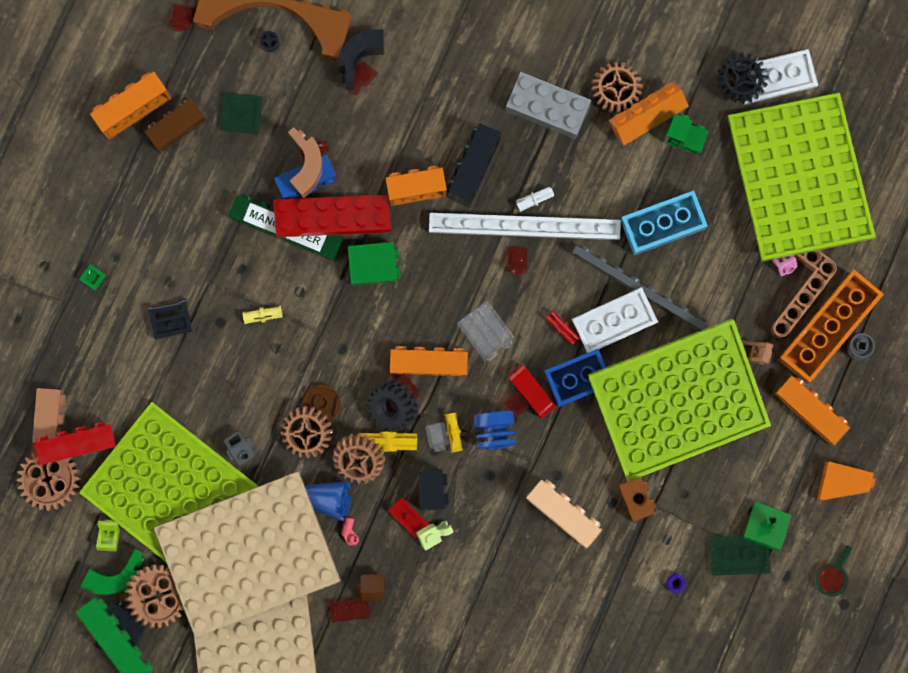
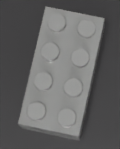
M520 72L506 105V111L576 139L591 100Z

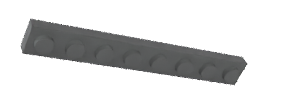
M576 245L572 255L631 291L642 287L649 302L697 331L708 327L704 318L698 315L692 316L686 307L674 305L672 303L673 300L665 295L659 296L653 287L641 285L639 283L640 280L632 275L630 277L623 274L624 270L616 265L613 267L608 265L607 260L599 255L597 257L590 254L591 250L581 245L579 247Z

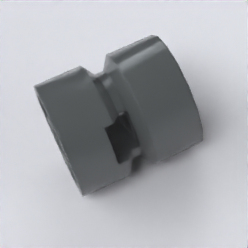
M865 333L851 337L845 345L847 355L853 360L865 359L875 349L873 338Z

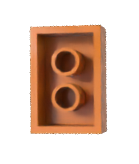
M438 166L428 167L426 171H420L419 169L410 170L408 174L403 175L400 172L389 174V177H386L391 206L447 197L443 168Z

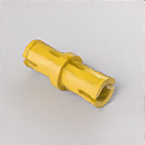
M457 413L445 414L446 436L449 437L451 453L463 451Z

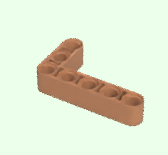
M819 250L794 255L799 262L813 271V273L772 325L771 334L777 339L784 338L790 333L837 270L836 263ZM808 253L815 255V262H810L807 259ZM822 266H830L831 273H824ZM811 280L819 282L820 286L818 289L811 286ZM800 295L807 296V304H803L800 302ZM791 309L796 312V319L788 317V310ZM777 325L784 326V334H779L776 331Z

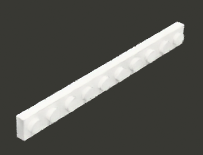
M430 213L429 233L620 240L621 220Z

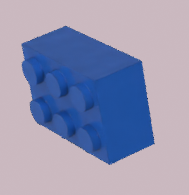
M599 349L544 371L558 408L594 394L588 374L606 368Z

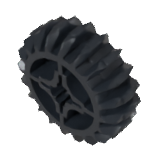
M743 52L740 53V58H738L736 53L732 55L733 60L727 57V63L722 62L720 65L723 69H718L717 71L721 75L716 78L717 81L721 82L718 84V88L724 87L721 94L728 93L727 100L731 96L735 97L734 103L741 99V104H744L745 98L751 103L752 96L757 100L759 94L764 93L763 88L768 85L765 81L768 80L769 76L763 75L767 72V68L761 69L764 63L759 62L757 64V56L753 60L750 59L751 53H748L747 58L744 57ZM739 64L747 65V67L742 70L733 68V66ZM752 69L757 75V84L753 82L754 80L750 76ZM727 72L735 80L733 87L728 83ZM747 72L745 80L738 84L740 76ZM740 87L752 88L748 92L738 91Z

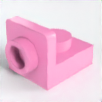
M794 255L772 260L781 276L790 274L797 268Z

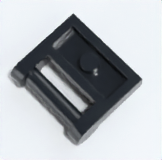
M186 298L180 299V302L157 307L154 305L148 306L155 340L193 332ZM182 309V314L157 319L156 314Z

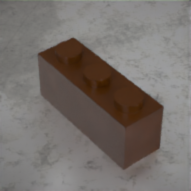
M185 99L178 104V108L173 112L172 110L166 112L162 116L163 119L159 122L151 123L145 133L158 151L162 153L205 122L206 118L192 99Z

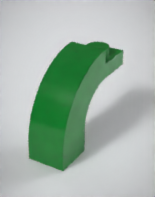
M135 549L125 569L116 576H106L94 569H89L80 587L102 595L115 594L130 588L127 583L134 582L131 576H138L136 572L138 570L136 569L137 567L141 568L143 565L145 552Z

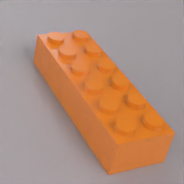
M852 270L777 360L806 384L811 383L884 294L857 271Z

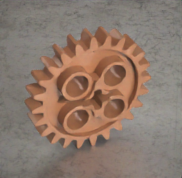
M32 452L33 459L26 457L27 465L21 464L24 470L17 472L22 475V478L17 479L18 482H22V485L17 488L24 489L21 496H28L25 502L33 501L32 507H36L39 504V510H43L45 505L47 511H51L52 505L55 510L59 509V504L65 507V500L71 502L70 495H77L73 489L80 488L79 485L75 484V481L81 480V478L75 477V474L80 472V470L73 469L77 463H69L72 458L56 461L60 465L59 471L56 473L51 470V466L55 462L46 464V473L43 465L37 466L34 452ZM35 468L41 470V475L38 478L33 476ZM48 476L53 478V480H50V484L45 482ZM59 481H63L65 484L62 491H58L56 488ZM41 486H44L46 489V494L43 497H40L38 494V489ZM51 488L54 491V496L51 495Z
M151 565L150 569L146 566L143 567V571H136L138 576H131L134 582H128L127 585L130 589L125 590L129 597L125 598L124 601H130L126 609L132 608V612L129 615H136L135 622L142 620L141 626H145L148 623V628H153L155 625L156 629H158L162 625L164 627L169 626V622L175 623L174 617H181L178 611H184L185 609L181 606L182 601L173 577L170 574V569L166 568L164 570L163 565L158 566V568L156 565ZM160 579L164 582L163 589L158 585ZM142 586L147 589L145 596L141 593ZM171 590V593L143 604L141 603L143 599ZM166 598H169L171 601L170 607L165 605ZM149 604L153 607L152 614L147 610Z

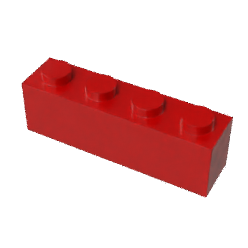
M104 422L93 424L94 428L86 430V426L75 428L74 433L67 434V431L55 433L56 437L48 439V435L36 438L37 442L32 443L37 466L116 447L111 424L105 425Z

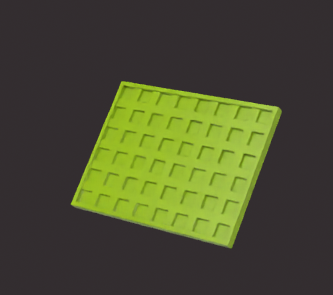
M840 93L728 115L730 131L762 262L876 238Z

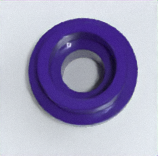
M672 574L667 578L666 586L670 592L680 593L685 589L686 582L683 576ZM674 580L679 581L678 587H673L672 582Z

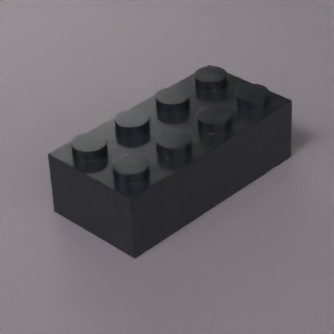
M481 123L478 128L474 127L470 136V141L472 142L470 145L467 144L462 154L464 159L462 162L459 161L456 166V177L451 179L447 186L449 199L469 208L501 140V132Z

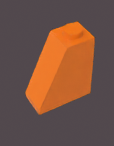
M825 462L816 500L821 501L870 492V489H873L875 485L874 473L832 462Z

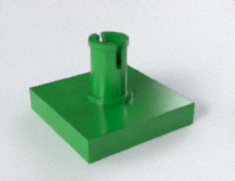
M755 501L743 539L780 552L792 515Z

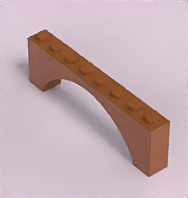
M199 0L193 22L196 27L214 31L218 23L241 10L254 7L278 8L295 15L311 29L322 47L321 54L323 58L338 61L340 52L348 38L352 16L346 10L338 9V11L331 10L329 6L312 5V2L306 0L301 2L294 0Z

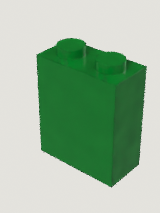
M394 242L348 246L352 286L398 282L397 277H401L400 266H396L399 250L398 247L394 246Z

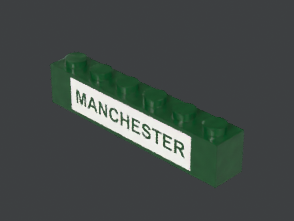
M237 195L228 217L233 221L276 238L274 210L270 209L271 206L260 202V204L252 202L253 198L242 195V197ZM341 235L277 238L333 262L336 261L344 242L340 238Z

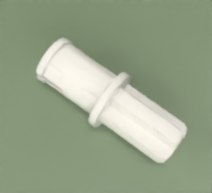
M548 187L534 194L531 192L530 195L516 200V203L521 212L534 205L539 206L538 203L553 197L554 193L552 188Z

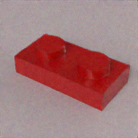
M402 497L389 510L415 538L418 537L416 532L429 525Z

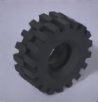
M394 380L385 382L374 389L368 397L370 399L367 401V405L370 406L368 413L372 412L371 419L377 421L375 423L377 426L382 425L381 429L384 431L388 429V432H393L394 430L398 432L413 422L418 414L416 409L419 407L418 404H415L416 396L412 397L413 391L411 389L408 391L406 384L401 386L400 381L395 383ZM390 400L395 402V404L398 407V411H395L391 407Z

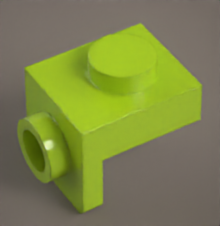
M113 520L98 521L97 550L117 551L120 534L118 523Z

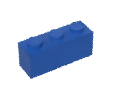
M327 155L322 156L323 168L320 180L309 194L317 191L319 186L324 185L326 187L333 184L334 180L337 179ZM304 165L274 178L283 199L300 198L299 192L292 186L290 180L302 170Z

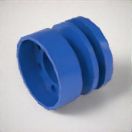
M513 411L474 415L475 428L484 429V433L476 435V439H485V442L476 443L477 448L497 450L517 444L516 439L507 438V436L516 435L515 431H508L506 429L507 426L515 424Z

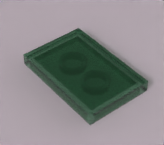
M743 536L710 537L712 576L771 573L769 548L743 539Z

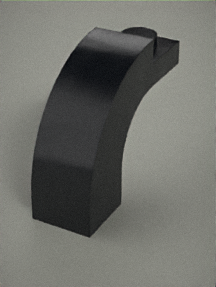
M383 29L361 32L352 37L342 48L338 59L339 73H342V83H346L347 90H354V70L362 58L369 55H384Z

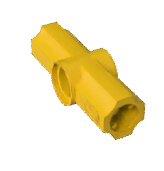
M360 433L361 437L368 435L369 440L374 438V444L380 443V449H384V452L417 450V434Z

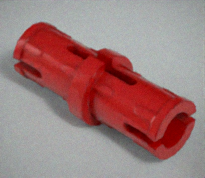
M554 310L545 318L557 330L556 333L558 335L561 334L571 346L580 339L568 326V322H564Z

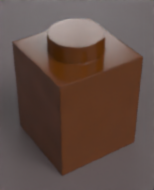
M384 574L361 575V582L357 583V592L361 594L362 601L386 600Z

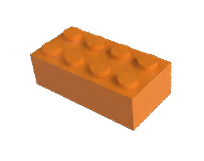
M148 72L136 84L131 83L126 86L125 91L112 95L104 105H97L90 115L102 133L110 140L172 99L156 73Z

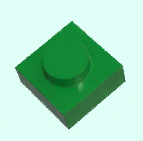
M90 264L79 280L96 291L107 275Z

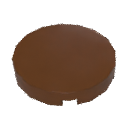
M318 384L306 391L302 407L307 406L308 412L311 407H315L314 413L321 410L320 416L327 415L328 417L324 421L328 422L337 416L341 400L338 393L332 387Z

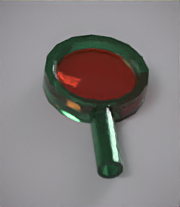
M846 545L836 564H826L818 569L814 580L815 586L820 593L825 596L835 597L847 589L848 575L843 566L853 548Z

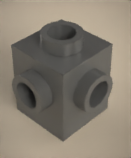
M241 430L224 440L228 448L226 451L232 461L236 460L239 466L256 456L252 449L255 447L250 437L246 439Z

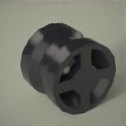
M265 31L261 34L259 42L262 49L271 53L276 51L279 47V39L276 33Z

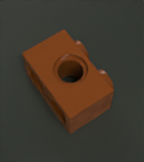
M640 477L618 486L632 522L655 514L654 509H656L653 498L649 499L646 491H649L646 480L642 481ZM636 493L643 496V502L640 505L635 504L633 501V496Z

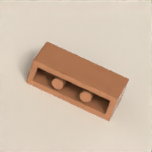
M37 388L32 443L37 442L36 438L48 435V439L56 437L55 433L60 432L61 425L64 424L62 406L66 404L64 391Z

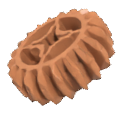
M614 62L613 68L608 63L606 65L607 70L601 67L600 72L602 74L596 72L595 77L597 79L592 80V84L596 86H593L591 91L597 92L593 94V98H600L596 104L600 105L603 102L602 109L605 110L609 106L610 113H612L613 108H616L617 113H620V108L623 111L627 110V105L631 107L634 104L633 102L638 103L639 98L637 96L642 95V92L638 90L643 87L642 84H638L641 81V77L635 78L638 72L635 70L631 73L632 66H628L625 69V63L618 67V63ZM613 74V81L611 83L601 85L606 77ZM620 75H623L626 78H628L631 84H629V82H623L620 79ZM616 80H617L618 87L620 88V90H619V92H618V96H617L616 88H612V87L615 86ZM632 90L630 97L621 101V94ZM603 91L612 94L614 101L608 99Z
M307 406L303 407V412L298 407L295 409L296 413L291 411L289 413L290 417L286 416L284 418L286 423H283L281 427L286 430L281 431L280 434L286 437L282 442L289 443L286 449L292 447V454L299 451L298 457L300 458L304 453L306 458H310L311 453L316 457L318 452L323 453L324 448L329 447L327 441H331L332 437L327 434H331L333 429H327V427L331 425V422L325 423L324 420L328 416L324 415L321 417V410L314 413L315 407H311L309 412ZM299 418H303L301 428L292 430L294 422ZM311 419L314 420L319 425V427H314L311 424ZM306 428L310 431L308 436L302 432ZM321 435L319 443L311 446L312 437ZM294 437H299L303 445L299 444Z
M359 433L356 437L353 434L349 435V438L345 436L334 449V468H339L338 474L343 473V478L349 477L350 482L357 480L359 484L362 480L365 483L369 479L373 481L384 468V449H380V443L374 444V438L369 440L368 435L361 437ZM346 451H347L348 454H349V455H348L349 458H350L349 461H347V459H346V457H345V452H346ZM370 456L372 457V460H373V465H372V466L369 464L370 461H369L368 458H369Z

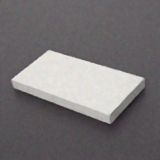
M809 49L756 62L757 64L759 62L764 63L761 69L767 68V72L763 75H768L769 78L765 81L768 85L763 88L764 93L759 94L757 100L752 96L751 103L817 87L818 83ZM742 65L735 68L742 70L745 69L747 65ZM752 69L750 76L754 80L753 82L757 84V75ZM747 72L740 76L738 84L745 80ZM740 87V92L752 90V88ZM745 98L744 104H749L747 98Z
M642 287L572 319L587 353L603 348L658 323Z

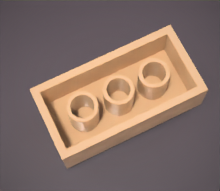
M541 480L526 499L584 548H588L602 531L599 528L601 524L594 518L588 519L584 516L585 511L578 505H571L569 503L571 499L563 492L558 494L554 490L555 486L550 481L546 480L544 482Z

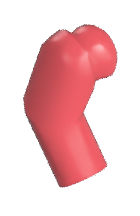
M345 517L341 535L347 544L356 545L359 542V538L352 530L354 519Z

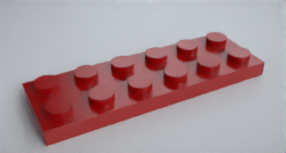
M388 195L273 200L276 238L391 232Z

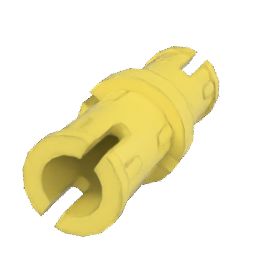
M281 306L266 309L261 307L259 310L243 312L244 324L259 321L264 323L266 320L283 318Z

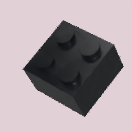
M442 470L419 471L421 510L445 509V505H449L448 493H444V486H447V474H443Z

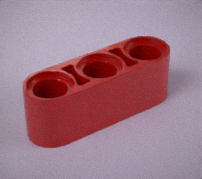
M523 364L507 375L511 383L541 419L557 408Z

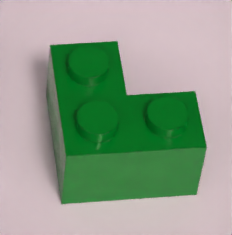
M675 114L663 143L699 156L709 131H706L705 127L698 124L693 126V121L689 120V116Z

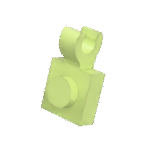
M443 521L438 526L432 523L416 532L422 548L426 551L442 541L440 536H447L453 533L451 525H448L447 521Z

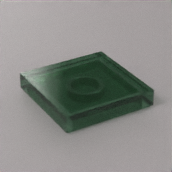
M225 93L221 131L259 135L263 97Z

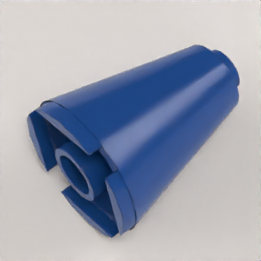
M335 482L305 485L315 511L337 520H344L343 516H347L351 502V496L348 495V490H351L350 483Z

